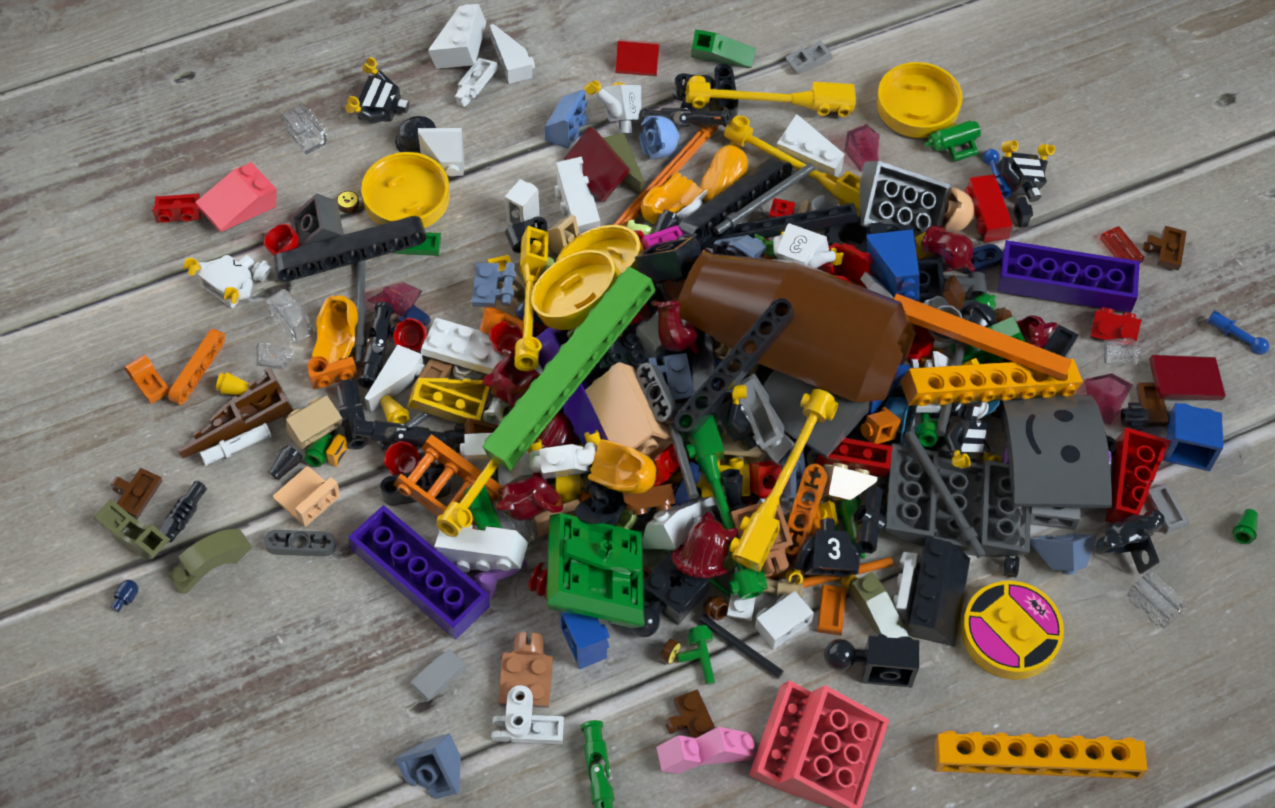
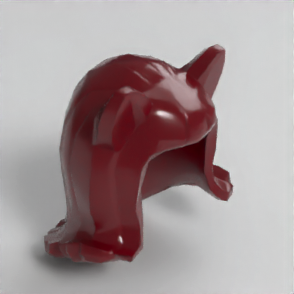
M940 226L928 227L921 243L922 251L941 254L947 264L945 267L947 272L964 267L972 272L975 271L971 262L974 246L968 237L957 232H945V229Z
M652 301L651 306L658 309V336L662 346L672 352L689 349L693 353L698 354L699 348L695 342L697 339V327L680 318V302Z
M1029 315L1022 320L1016 321L1025 342L1042 349L1048 341L1049 334L1057 327L1056 322L1045 323L1041 317ZM1003 359L1005 362H1013L1008 359Z
M503 349L500 355L504 358L495 365L492 373L484 377L482 384L491 387L492 394L497 400L504 404L515 406L516 401L523 397L528 391L530 384L541 374L535 369L532 371L517 369L514 365L515 356L511 355L509 350Z
M557 412L533 443L539 442L538 439H540L543 449L569 444L577 445L579 438L574 433L571 421L563 412Z
M533 473L528 479L512 484L509 483L503 488L498 489V493L502 495V501L496 505V508L504 511L510 519L515 521L528 520L545 511L558 513L563 510V501L560 494L546 483L540 473Z
M707 512L700 518L699 522L691 527L685 544L680 545L676 550L674 549L671 557L672 562L682 573L695 578H713L714 576L726 574L727 569L723 567V563L728 554L729 544L738 536V530L736 528L725 529L718 521L714 520L711 513Z

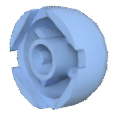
M663 116L646 117L641 126H644L643 132L639 135L643 153L645 155L649 154V159L669 156L675 150L679 140V132L670 119Z

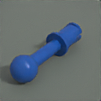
M988 149L983 154V161L990 165L992 174H995L1003 199H1005L1004 193L1008 198L1012 192L996 167L1000 155L997 150Z
M1216 310L1209 316L1208 323L1223 331L1224 335H1227L1229 332L1249 344L1255 354L1263 355L1269 350V342L1265 338H1255L1234 325L1236 320H1230Z

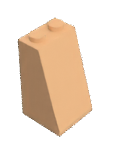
M620 362L612 365L609 371L600 378L595 379L592 385L585 390L609 441L633 447L635 450L647 455L652 461L669 444L673 443L668 425L655 419L637 381L636 371L632 366Z

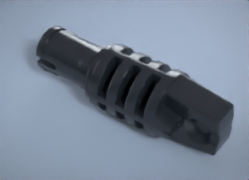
M195 480L188 492L181 498H178L173 509L167 514L160 531L170 539L168 542H172L184 530L186 524L193 517V513L197 511V503L207 491V487L200 481Z

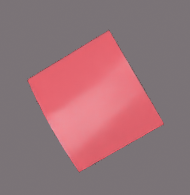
M789 680L779 688L749 776L776 789L832 808H861L889 719L826 685L811 692Z

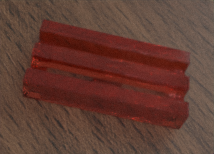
M1120 226L1101 234V241L1115 258L1143 262L1145 257ZM1126 248L1130 251V253L1134 256V258L1129 254V252L1126 250Z

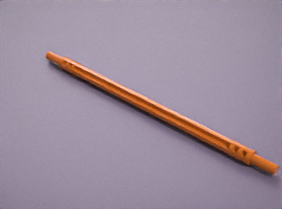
M711 125L710 128H700L613 225L627 227L629 220H635L641 213V203L647 193L653 187L664 185L718 129L719 125Z

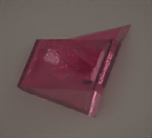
M866 123L847 131L844 148L846 154L861 172L865 162L879 161L880 134Z
M401 282L384 287L382 292L366 301L373 304L378 302L390 303L394 306V313L402 316L416 303L422 290Z
M1113 373L1085 379L1087 395L1094 397L1102 420L1111 425L1125 403L1133 384Z

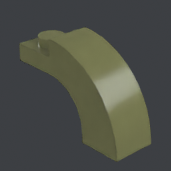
M112 499L93 518L112 534L111 537L146 559H153L170 540L152 524L148 526L133 518Z
M228 529L211 534L185 550L179 556L181 562L168 575L179 592L187 594L209 571L226 563H237L252 546L240 529Z

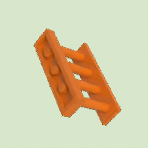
M431 434L422 447L426 455L408 478L400 474L394 485L397 486V490L401 494L412 497L433 514L439 516L444 513L447 507L436 500L435 497L450 477L457 474L464 481L462 487L450 501V503H460L464 498L465 489L472 487L482 471ZM437 460L444 465L445 469L428 492H425L416 485V482L432 461ZM490 477L485 486L492 503L498 504L502 501V495L498 493V489L503 488V486ZM473 518L471 525L473 526L472 529L477 530L476 528H474L476 523Z

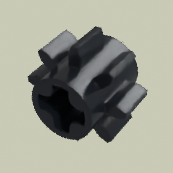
M1128 403V408H1122L1121 410L1122 426L1141 431V426H1147L1148 410L1142 408L1140 403Z
M464 423L456 424L454 426L455 430H449V446L455 447L457 453H460V444L465 443Z

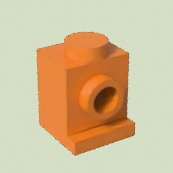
M883 407L881 412L867 416L865 423L861 425L862 435L871 443L876 444L893 440L896 437L901 420L889 409Z

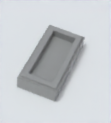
M1167 483L1149 489L1146 499L1152 510L1160 511L1164 515L1165 520L1162 528L1166 534L1188 526L1189 522Z

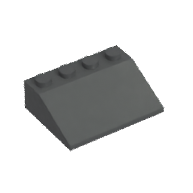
M881 161L865 162L860 180L861 226L868 228L870 223L876 222L914 226L915 238L926 232L930 226L942 227L951 184Z
M774 370L763 385V388L770 397V405L784 425V431L797 439L807 420V417L803 414L804 408L800 407L801 400L805 393L811 395L814 389L821 388ZM826 391L838 403L837 411L832 421L826 419L822 423L816 422L805 445L827 458L868 413L870 401L854 402Z

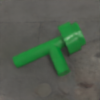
M920 412L921 423L915 427V435L922 446L930 447L939 439V436L935 433L939 418H930V413Z
M706 625L696 626L688 630L687 638L689 646H697V649L678 653L679 661L683 663L700 658L705 684L712 685L715 683L707 648V644L713 641L712 632Z

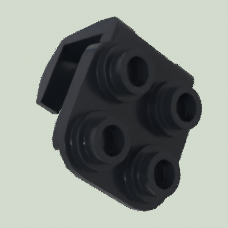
M635 334L619 336L591 370L590 373L593 381L603 376L604 371H609V368L618 362L632 366L636 372L641 364L647 363L639 337Z

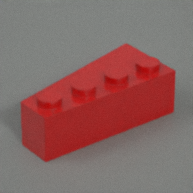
M1125 427L1115 440L1117 445L1113 455L1111 471L1112 505L1111 508H1107L1105 521L1111 523L1123 522L1132 515L1140 514L1149 493V488L1155 479L1158 467L1164 458V453L1171 440Z

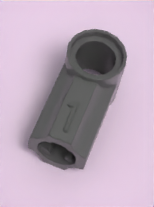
M973 272L967 276H955L965 290L969 300L987 293L986 275L984 273ZM944 275V284L946 279L952 275Z

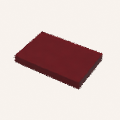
M589 126L564 158V160L582 157L583 176H587L589 181L587 186L601 202L607 200L631 170L596 129Z
M1151 355L1149 358L1158 398L1223 400L1226 397L1216 357Z

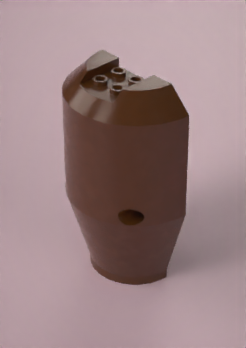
M708 251L700 254L690 270L678 298V302H680V318L733 349L773 301L785 298L794 309V319L757 363L854 402L885 400L892 387L899 364L903 366L909 355L915 336L902 302L798 261L718 255ZM781 307L776 315L785 316L789 309ZM764 326L761 329V334H770L773 327ZM749 344L745 348V353L751 354L755 352L757 345Z

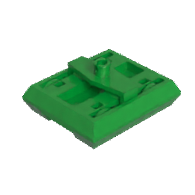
M563 513L550 515L547 574L548 609L572 615L577 613L608 620L611 624L629 628L643 627L644 579L642 533L605 523H587L576 516Z

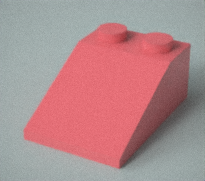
M250 162L231 171L198 199L196 204L211 223L222 232L275 208L277 188Z

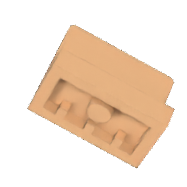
M307 466L276 492L273 498L304 527H307L341 495L338 483L330 477L325 481Z

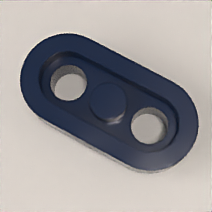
M986 244L974 248L971 259L975 268L974 272L997 266L1002 258V250L994 244ZM965 267L961 268L965 272L973 273Z
M690 462L689 465L695 485H697L702 472L699 471V465ZM683 476L674 492L675 504L679 506L682 502L687 503L689 500Z

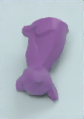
M525 558L523 559L521 569L527 567ZM490 569L489 571L477 573L474 579L483 590L487 591L489 599H493L497 581L508 578L521 569H510L509 571Z

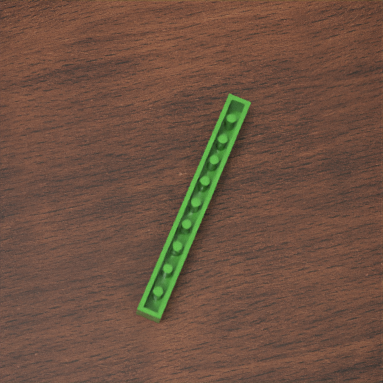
M628 267L624 273L618 276L612 288L604 293L602 300L595 308L590 310L588 317L575 329L568 342L560 347L559 353L552 361L546 364L541 375L530 384L528 391L523 397L516 401L510 413L502 418L493 434L486 438L482 447L489 458L509 471L512 470L653 295L655 288L651 278L631 267Z

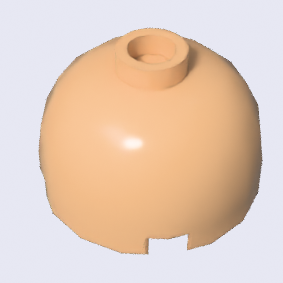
M951 187L941 228L948 232H958L973 220L974 205L967 193Z

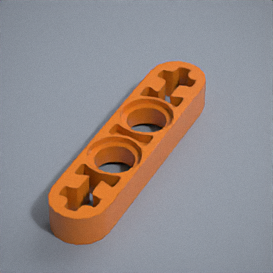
M211 329L172 385L168 395L171 402L178 405H183L223 347L226 338L224 332L217 329Z
M811 464L806 467L787 523L792 542H794L796 537L794 533H791L792 530L803 534L802 537L797 535L796 538L799 547H794L793 551H791L790 546L785 548V552L792 557H796L805 538L810 536L827 482V472L819 464ZM816 470L821 475L820 478L815 479L813 484L818 488L817 490L812 487H806L807 484L812 486L813 479L810 474H815ZM808 492L813 493L815 496L813 503L809 505L803 504V495ZM801 515L806 516L807 524L802 528H797L795 526L796 518Z

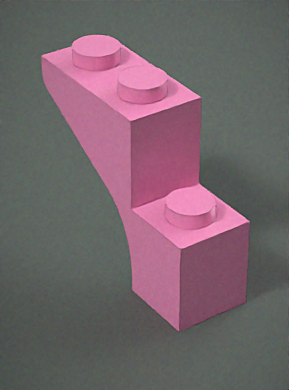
M717 727L698 738L678 735L656 747L661 770L675 774L707 764L750 761L756 756L755 742L751 733Z

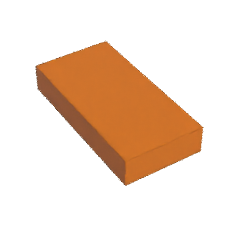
M822 584L817 632L842 635L847 588Z

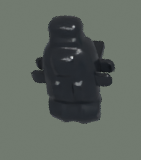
M1153 510L1146 512L1144 515H1132L1123 522L1117 521L1106 529L1105 536L1097 541L1096 547L1101 554L1130 552L1138 573L1144 574L1159 563V558L1150 536L1154 532L1161 530L1165 517L1160 511ZM1143 551H1146L1149 556L1147 564L1142 560Z

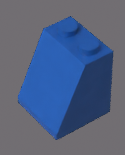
M913 229L868 234L867 252L871 254L874 261L871 269L893 298L896 294L915 301L919 300V269Z
M1175 403L1169 413L1166 439L1171 441L1164 453L1163 461L1210 471L1223 450L1222 413L1208 408L1193 407L1186 403Z

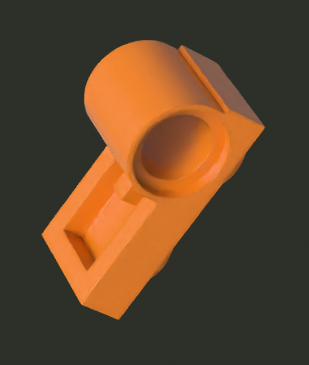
M486 307L479 330L490 335V330L494 325L506 321L511 326L518 325L523 331L524 320L495 307Z
M144 354L124 366L128 376L150 404L169 394L170 388L157 373L147 355Z
M316 356L308 362V374L313 389L325 388L330 384L357 376L353 357L328 363L325 357Z

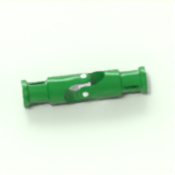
M600 720L586 721L580 727L585 736L586 744L583 747L587 773L591 781V802L595 805V808H613L615 798L613 787L608 782L610 766L606 742L603 741L601 731L603 722ZM601 759L604 760L605 766L600 764L592 766V763Z

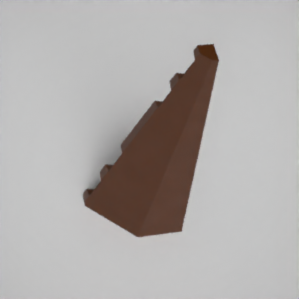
M270 367L264 370L265 374L257 382L251 381L248 384L249 389L240 397H233L209 419L210 423L201 431L196 430L192 434L193 438L183 447L180 445L177 447L178 453L182 458L219 444V441H226L264 423L267 424L284 417L294 411L287 395Z

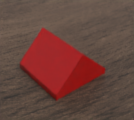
M619 39L617 43L615 73L657 77L660 42Z

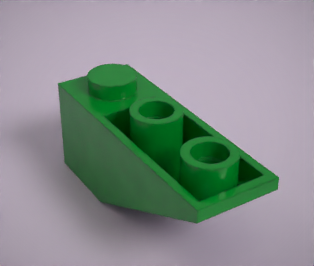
M695 29L691 57L752 68L756 48L718 33Z

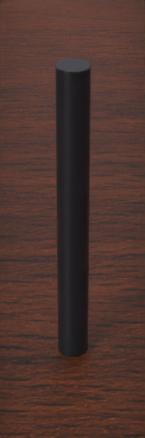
M704 614L699 618L698 622L701 625L708 626L711 632L778 679L782 676L784 670Z

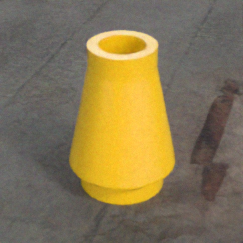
M229 372L226 374L220 373L216 383V390L220 391L221 394L242 395L249 389V383Z
M386 395L380 400V405L388 422L404 424L409 420L408 410L394 400L391 395Z

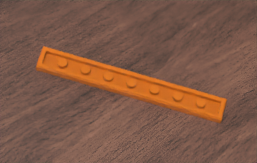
M896 294L894 297L895 300L902 302L911 323L1064 381L1072 362L1071 359L902 295Z

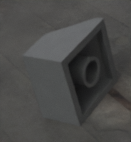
M318 193L290 216L291 227L299 237V246L297 248L344 235L338 202Z

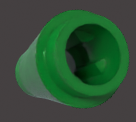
M329 433L313 442L305 450L304 459L306 463L313 467H321L322 464L326 463V451L333 440Z
M1244 510L1232 529L1233 538L1240 544H1250L1257 537L1258 513L1255 510Z

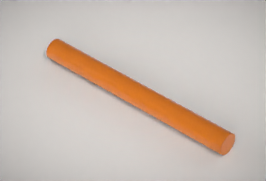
M891 557L862 563L859 566V573L856 575L893 566V560ZM820 575L803 578V588L839 580L842 577Z

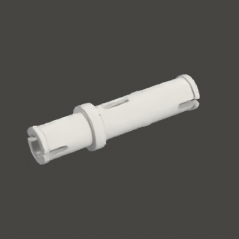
M264 423L225 442L224 440L219 441L218 445L199 453L205 466L221 458L225 457L227 459L231 457L230 454L272 436L268 426Z

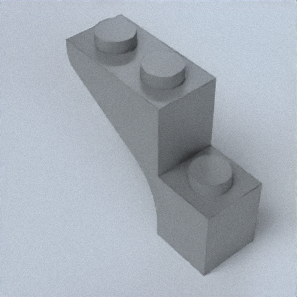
M752 374L738 384L746 385L747 399H739L749 418L758 444L762 450L766 447L771 449L782 442L784 425L770 405L769 395L756 375Z

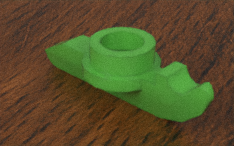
M755 234V237L766 246L765 255L777 258L774 254L773 241H767L764 237Z

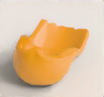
M727 145L715 153L700 185L703 191L708 190L703 198L704 201L712 200L747 174L748 159L743 150Z
M677 172L664 185L653 187L644 197L641 203L643 218L649 223L656 225L658 215L663 210H669L677 214L690 205L704 191L691 179L687 180V177H681V173Z
M338 295L330 296L324 301L316 319L317 341L311 356L312 358L322 356L328 360V363L348 358L355 345V327L358 322L357 307L349 298Z
M603 439L599 442L594 460L591 463L593 465L590 468L592 473L588 475V480L618 492L631 494L644 493L654 485L656 467L651 458L635 450L633 447Z

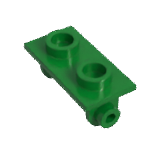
M484 485L469 506L478 528L477 530L485 531L486 527L502 528L487 488ZM471 487L465 489L464 496L467 494Z

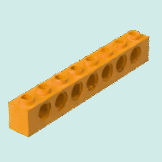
M1071 359L1072 362L1064 381L1019 363L1010 362L910 368L900 382L908 405L927 406L939 403L940 405L953 402L965 404L971 401L988 402L998 399L1007 401L1013 398L1030 399L1042 396L1043 398H1049L1057 395L1067 397L1076 393L1083 380L1075 360Z
M944 731L938 733L934 742L936 772L1142 779L1147 772L1144 741H1136L1132 737L1110 740L1106 736L1085 739L1080 735L1059 738L1058 735L1053 734L1044 737H1033L1032 734L1008 736L1006 733L982 735L980 732L957 734L955 731ZM957 748H965L968 754L963 755L959 753ZM988 748L992 750L994 755L989 756L985 754L983 749ZM1009 749L1016 750L1020 756L1015 757L1011 755ZM1034 750L1042 751L1045 757H1038ZM1060 751L1067 752L1071 758H1064ZM1086 752L1093 753L1096 759H1090ZM1112 753L1120 755L1122 760H1116Z

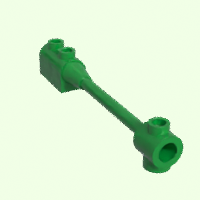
M712 414L696 434L687 436L690 444L685 445L689 459L695 458V462L700 466L707 481L711 484L724 528H735L720 483L717 460L723 458L725 450ZM684 419L682 428H689L693 423V419ZM736 562L739 572L733 574V581L729 582L732 595H739L740 600H748L763 594V590L768 589L763 570L759 573Z

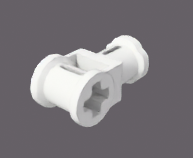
M490 390L486 399L485 407L487 410L483 414L484 422L499 425L503 418L504 410L510 404H504L497 400L492 394V390Z

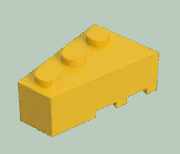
M418 378L407 407L458 424L464 423L468 418L480 421L490 387L484 386L482 384L483 380Z

